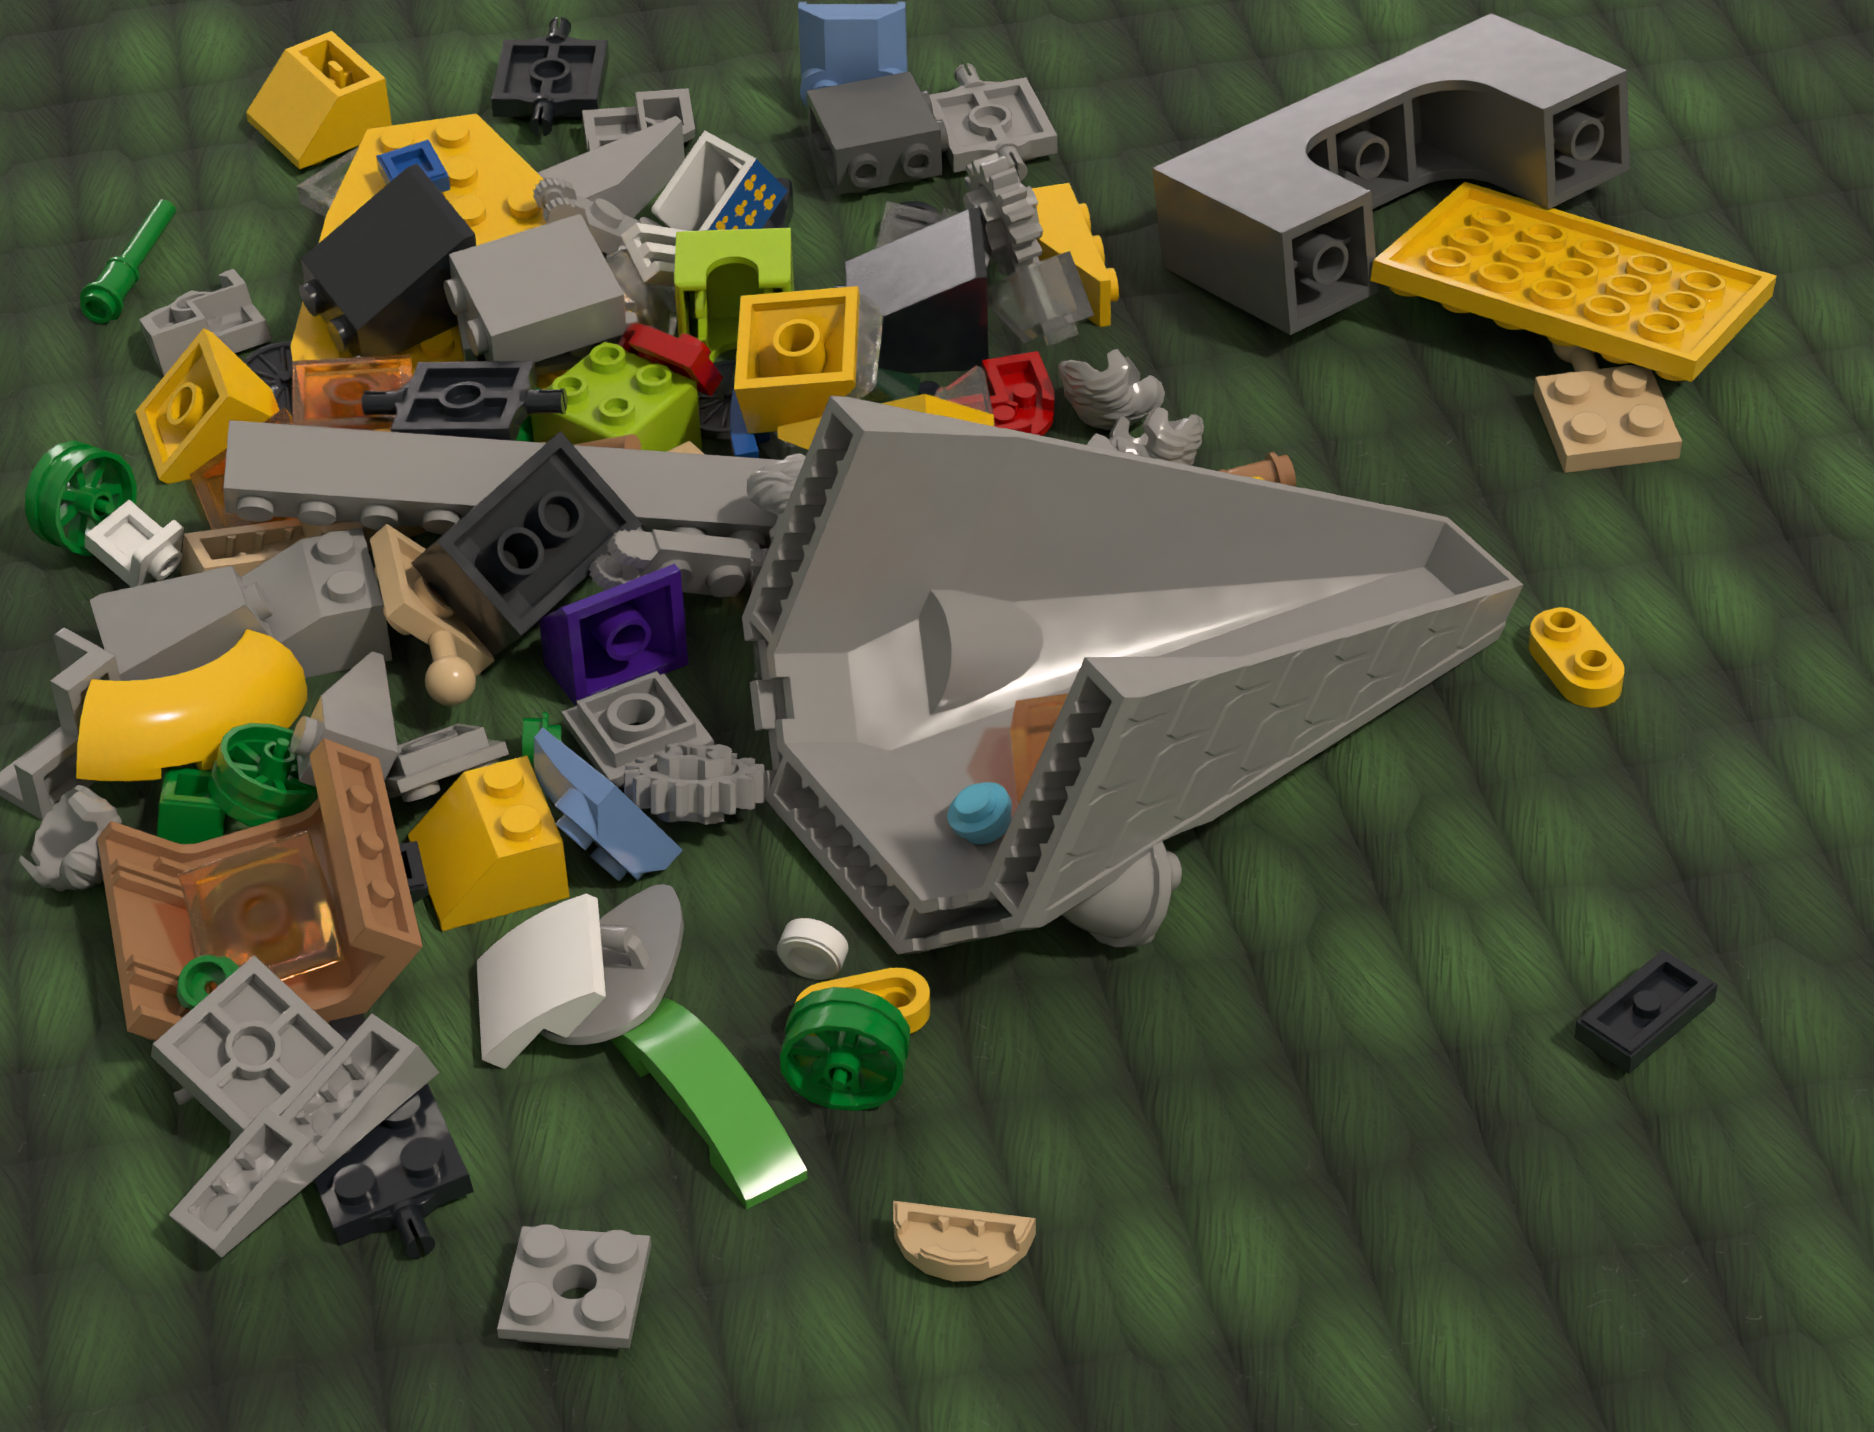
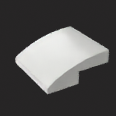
M586 893L538 913L504 935L477 960L481 1054L483 1061L506 1069L543 1029L567 1038L604 1000L606 992L598 898Z

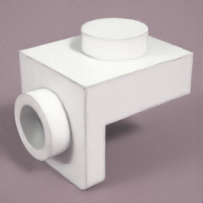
M128 500L86 534L85 548L130 587L148 584L154 578L161 581L176 569L182 559L181 546L184 528L175 520L162 528L132 501Z

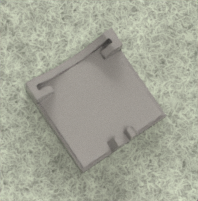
M253 955L152 1045L151 1057L231 1131L229 1144L231 1145L265 1106L278 1116H281L347 1041Z

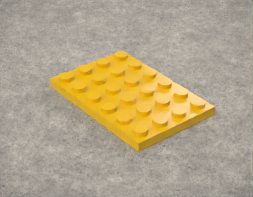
M1464 182L1373 260L1370 281L1388 286L1392 292L1401 296H1420L1439 302L1445 309L1451 312H1471L1493 319L1498 326L1505 329H1525L1547 336L1550 342L1559 346H1579L1601 353L1604 359L1613 363H1632L1655 370L1658 376L1667 380H1686L1692 382L1773 296L1777 276L1554 208L1546 209L1528 200Z

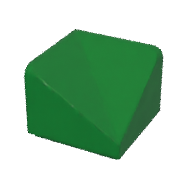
M176 767L166 768L159 801L157 837L179 844H196L224 836L227 814L213 801L207 788L211 771Z

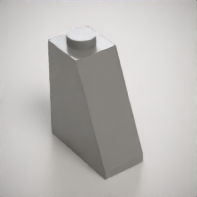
M233 566L107 592L90 599L104 650L115 655L121 681L167 677L204 666L233 648L242 638L246 629L273 637L267 618L274 615L269 599L257 582L247 586Z

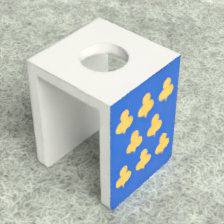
M704 130L652 206L651 211L668 228L687 231L762 229L788 190L756 158Z

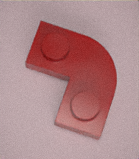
M632 323L628 325L622 339L618 343L624 350L655 364L665 365L671 371L696 381L697 391L708 396L713 395L723 379V376L709 358L711 350L703 342L689 334L682 333L679 338H676L650 326Z
M1038 351L982 360V379L989 396L954 402L994 414V427L1043 436L1049 430L1055 416L1054 388Z

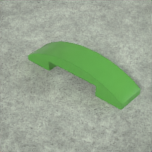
M662 998L656 1010L643 1023L623 1035L610 1039L638 1075L642 1077L650 1073L709 1146L711 1166L746 1209L807 1179V1169L796 1148L758 1087L719 1038L685 1007L668 998Z

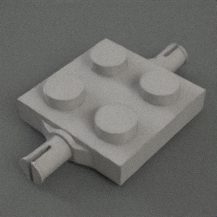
M966 63L967 71L963 64L960 65L954 73L955 80L960 87L951 91L929 95L935 120L942 119L946 126L949 149L944 154L953 172L965 171L966 166L971 164V161L997 153L999 157H1006L1009 169L1014 167L1019 180L1022 181L1028 173L1027 166L1024 164L1025 161L1058 153L1057 134L1026 77L1002 82H983L980 80L976 68L972 64Z

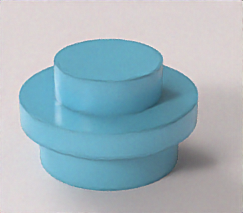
M984 782L973 784L964 788L952 801L948 809L947 820L954 833L959 837L965 838L973 844H987L997 840L1007 831L1012 820V801L1005 788L997 783Z

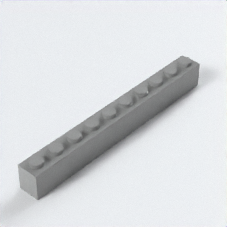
M229 420L223 486L225 513L236 514L244 520L255 522L267 521L275 516L299 518L303 523L314 526L331 525L335 521L361 522L363 526L374 530H380L386 524L393 528L397 527V525L420 526L428 532L444 534L546 443ZM573 445L641 521L642 525L636 531L652 532L655 529L754 540L759 544L762 553L769 550L772 543L769 530L775 525L777 515L761 509L750 500L747 495V479L753 472L780 460Z

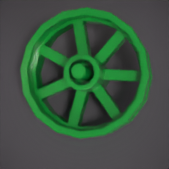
M73 440L57 444L42 456L31 472L25 491V515L31 531L41 541L84 556L93 555L85 548L86 534L128 500L136 505L137 483L132 468L121 455L83 442ZM89 461L83 474L82 466ZM102 476V483L98 484ZM69 522L68 537H65L63 527Z
M248 723L233 727L222 737L217 760L213 763L209 775L207 788L213 801L228 816L247 826L254 827L303 812L317 800L316 787L299 782L297 756L290 751L294 730L273 724Z
M843 987L813 991L795 1003L787 1018L786 1037L782 1042L780 1051L781 1073L793 1090L810 1102L830 1109L848 1111L879 1107L895 1097L904 1082L905 1061L910 1049V1026L899 1009L878 995L861 989ZM886 1050L890 1057L878 1052Z

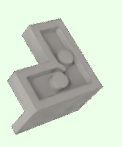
M62 628L53 635L61 673L50 680L61 726L0 772V796L40 820H43L46 813L52 810L54 804L60 802L61 795L72 790L77 785L88 788L96 781L76 779L77 743L85 696L91 679L121 681L115 655L66 628Z

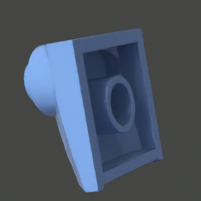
M799 2L800 96L802 103L806 107V91L908 72L906 2H897V4H807V2Z
M542 728L535 735L534 773L545 793L554 803V806L563 814L555 825L584 850L592 842L598 847L592 852L590 857L619 882L627 872L636 880H639L645 872L666 870L682 852V849L616 785L546 729Z

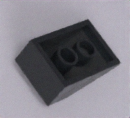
M560 431L413 560L411 564L490 653L495 656L527 632L591 572L589 568L597 556L599 557L600 554L606 555V553L610 555V552L607 551L609 549L607 544L615 532L617 533L618 530L624 531V529L627 532L637 530L642 523Z

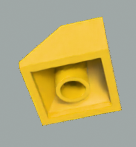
M858 286L741 296L734 391L748 434L778 432V426L822 417L830 396L845 397L855 388L860 304Z
M205 328L201 330L135 411L158 479L167 484L225 471L229 420L285 424L272 389L213 332Z

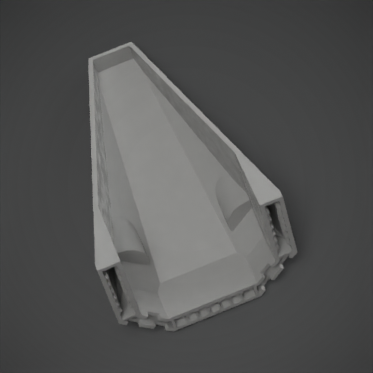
M830 396L742 615L745 641H758L762 680L750 682L755 731H768L773 770L764 771V798L897 954L921 953L1014 931L1040 928L1060 915L1080 929L1089 932L1100 943L1113 947L1146 946L1154 939L1155 933L1167 914L1171 892L1179 886L1182 878L1181 863L1174 853L1166 851L1163 844L1164 840L1213 821L1497 641L1506 625V619L1523 584L1448 517L851 397ZM984 782L997 783L1005 788L1012 801V820L1007 831L997 840L980 845L970 843L965 838L955 834L948 823L947 813L949 806L964 788L973 784Z

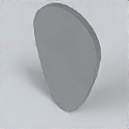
M664 884L648 887L626 899L599 920L606 997L567 1038L546 1029L540 1032L542 1036L551 1041L567 1045L594 1044L623 1035L639 1026L651 1016L659 1006L672 979L681 949L684 931L683 911L673 887Z

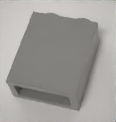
M581 214L449 254L451 279L444 281L447 301L455 315L463 313L466 319L465 331L473 353L476 356L484 354L487 361L538 362L623 335L626 330L625 294Z

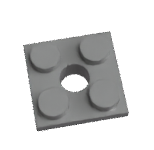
M657 671L578 700L576 707L561 712L563 723L594 767L618 788H624L625 764L635 763V758L645 757L654 759V753H665V745L685 742L690 745H714L713 738L666 675H659ZM637 722L640 724V725H629V724L637 723Z
M457 723L397 745L398 755L384 781L388 798L402 796L403 802H410L433 795L441 790L438 782L439 779L498 763L497 758L509 754L506 743L487 739L484 727Z
M546 1224L536 1227L522 1226L497 1327L498 1338L515 1339L518 1342L609 1349L630 1348L652 1246L651 1236L634 1235L624 1230L594 1232L560 1229ZM574 1288L591 1290L579 1299L561 1297L564 1292Z

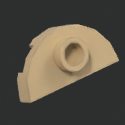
M893 1201L894 1239L905 1259L925 1274L952 1282L981 1281L1008 1271L1026 1256L1036 1235V1218Z

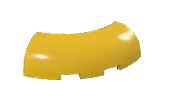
M246 629L242 638L227 653L191 671L146 680L111 681L91 679L80 719L76 779L96 781L161 779V768L194 763L200 770H210L213 763L217 760L222 737L233 727L248 723H262L288 729L294 723L307 702V685L304 670L291 650L269 635Z

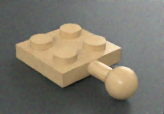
M1552 343L1556 355L1563 361L1572 363L1575 372L1535 377L1533 395L1564 473L1679 459L1682 440L1651 369L1639 365L1600 369L1595 359L1594 351L1579 346L1564 347Z
M386 524L370 538L376 566L374 572L379 581L384 603L383 614L396 631L403 635L412 634L430 646L433 663L429 666L425 675V686L430 697L437 703L445 706L462 704L472 695L476 685V676L494 662V657L411 564L426 549Z

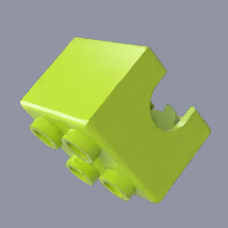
M791 228L677 231L674 286L679 337L682 333H686L703 342L711 350L709 358L713 363L721 353L736 349L741 296L794 291Z
M605 341L594 347L586 357L565 374L556 378L545 389L556 390L565 388L568 403L567 411H565L566 414H531L534 442L547 443L560 431L572 444L633 434L638 437L641 450L667 452L688 441H691L698 449L702 450L696 381L671 371L665 365L655 364L624 350L617 344Z

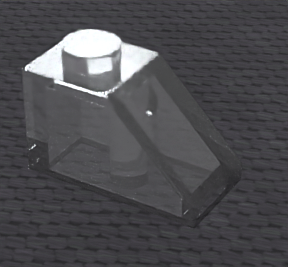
M1070 251L1022 267L987 288L988 305L1024 344L1043 337L1047 347L1079 335L1076 327L1077 324L1094 316Z

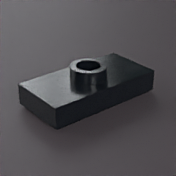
M1662 950L1576 1021L1574 1038L1629 1074L1715 1001L1718 984L1665 950Z

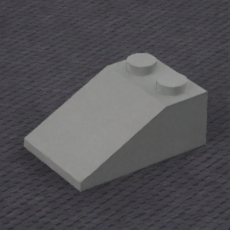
M362 527L346 531H332L321 536L301 539L241 577L247 586L257 582L266 594L274 610V615L267 618L273 638L291 650L302 666L305 678L352 669L372 651L384 655L385 662L392 660L387 622L383 614L384 603Z

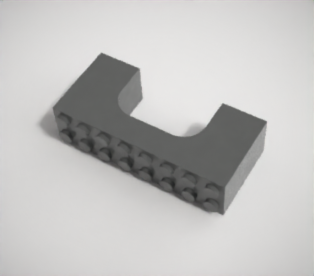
M1495 14L1486 15L1153 167L1162 266L1292 335L1378 293V283L1370 281L1373 260L1376 258L1372 209L1418 187L1436 181L1473 179L1494 184L1541 207L1550 209L1630 170L1627 70Z

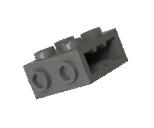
M910 71L806 91L809 137L837 195L863 193L872 188L898 183H915L923 178L942 175V153L947 152L949 149L946 126L942 119L935 120L929 93L926 90L920 91Z

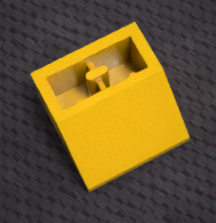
M333 31L285 49L246 112L247 121L298 169L318 165L327 158L354 147H359L367 129L392 126L385 77Z

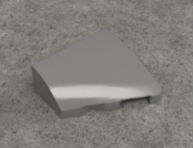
M689 88L635 92V107L582 110V126L586 152L674 116L682 120L684 143L695 138V125Z
M234 269L218 275L222 286L221 289L214 292L191 290L178 297L172 304L159 308L139 319L148 346L163 376H165L203 328L213 332L234 353L272 341L266 319L252 304L245 281Z

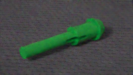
M159 200L127 244L120 257H111L95 282L88 283L81 290V311L89 320L103 324L109 322L110 319L116 320L122 314L124 308L123 300L139 280V266L143 263L176 214V208L170 201Z

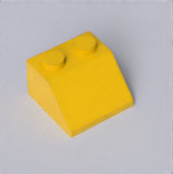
M528 756L463 772L408 834L409 842H418L428 885V896L441 931L570 898L563 840L555 825Z

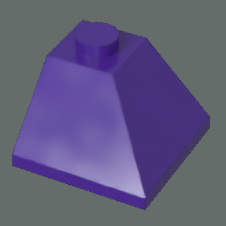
M675 564L559 608L539 620L544 666L575 706H577L578 700L655 671L659 675L666 674L689 664L681 571Z

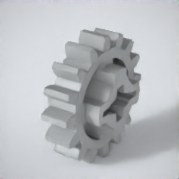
M997 153L971 161V164L966 166L969 176L964 178V182L970 192L964 195L963 202L967 210L980 209L983 243L992 263L997 262L1000 274H1007L1009 279L1035 270L1036 267L1040 266L1038 256L1042 255V249L1037 239L1042 237L1043 229L1039 223L1037 213L1038 201L1031 186L1025 187L1021 184L1016 169L1014 167L1009 169L1005 156L999 157Z
M685 742L665 745V753H654V759L638 757L635 758V763L625 764L624 794L640 809L651 808V813L657 814V818L669 823L676 821L700 822L704 825L716 824L724 821V813L729 815L736 814V808L751 810L755 808V803L764 802V764H755L754 758L737 759V754L732 753L731 748L721 744L707 746L690 745Z

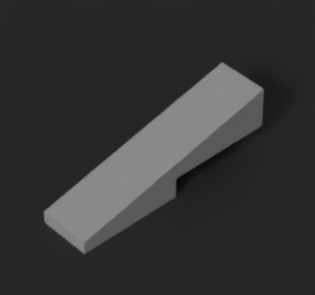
M371 1014L281 1116H278L265 1106L172 1210L169 1216L222 1258L433 1079L439 1071L418 1045L374 1014Z

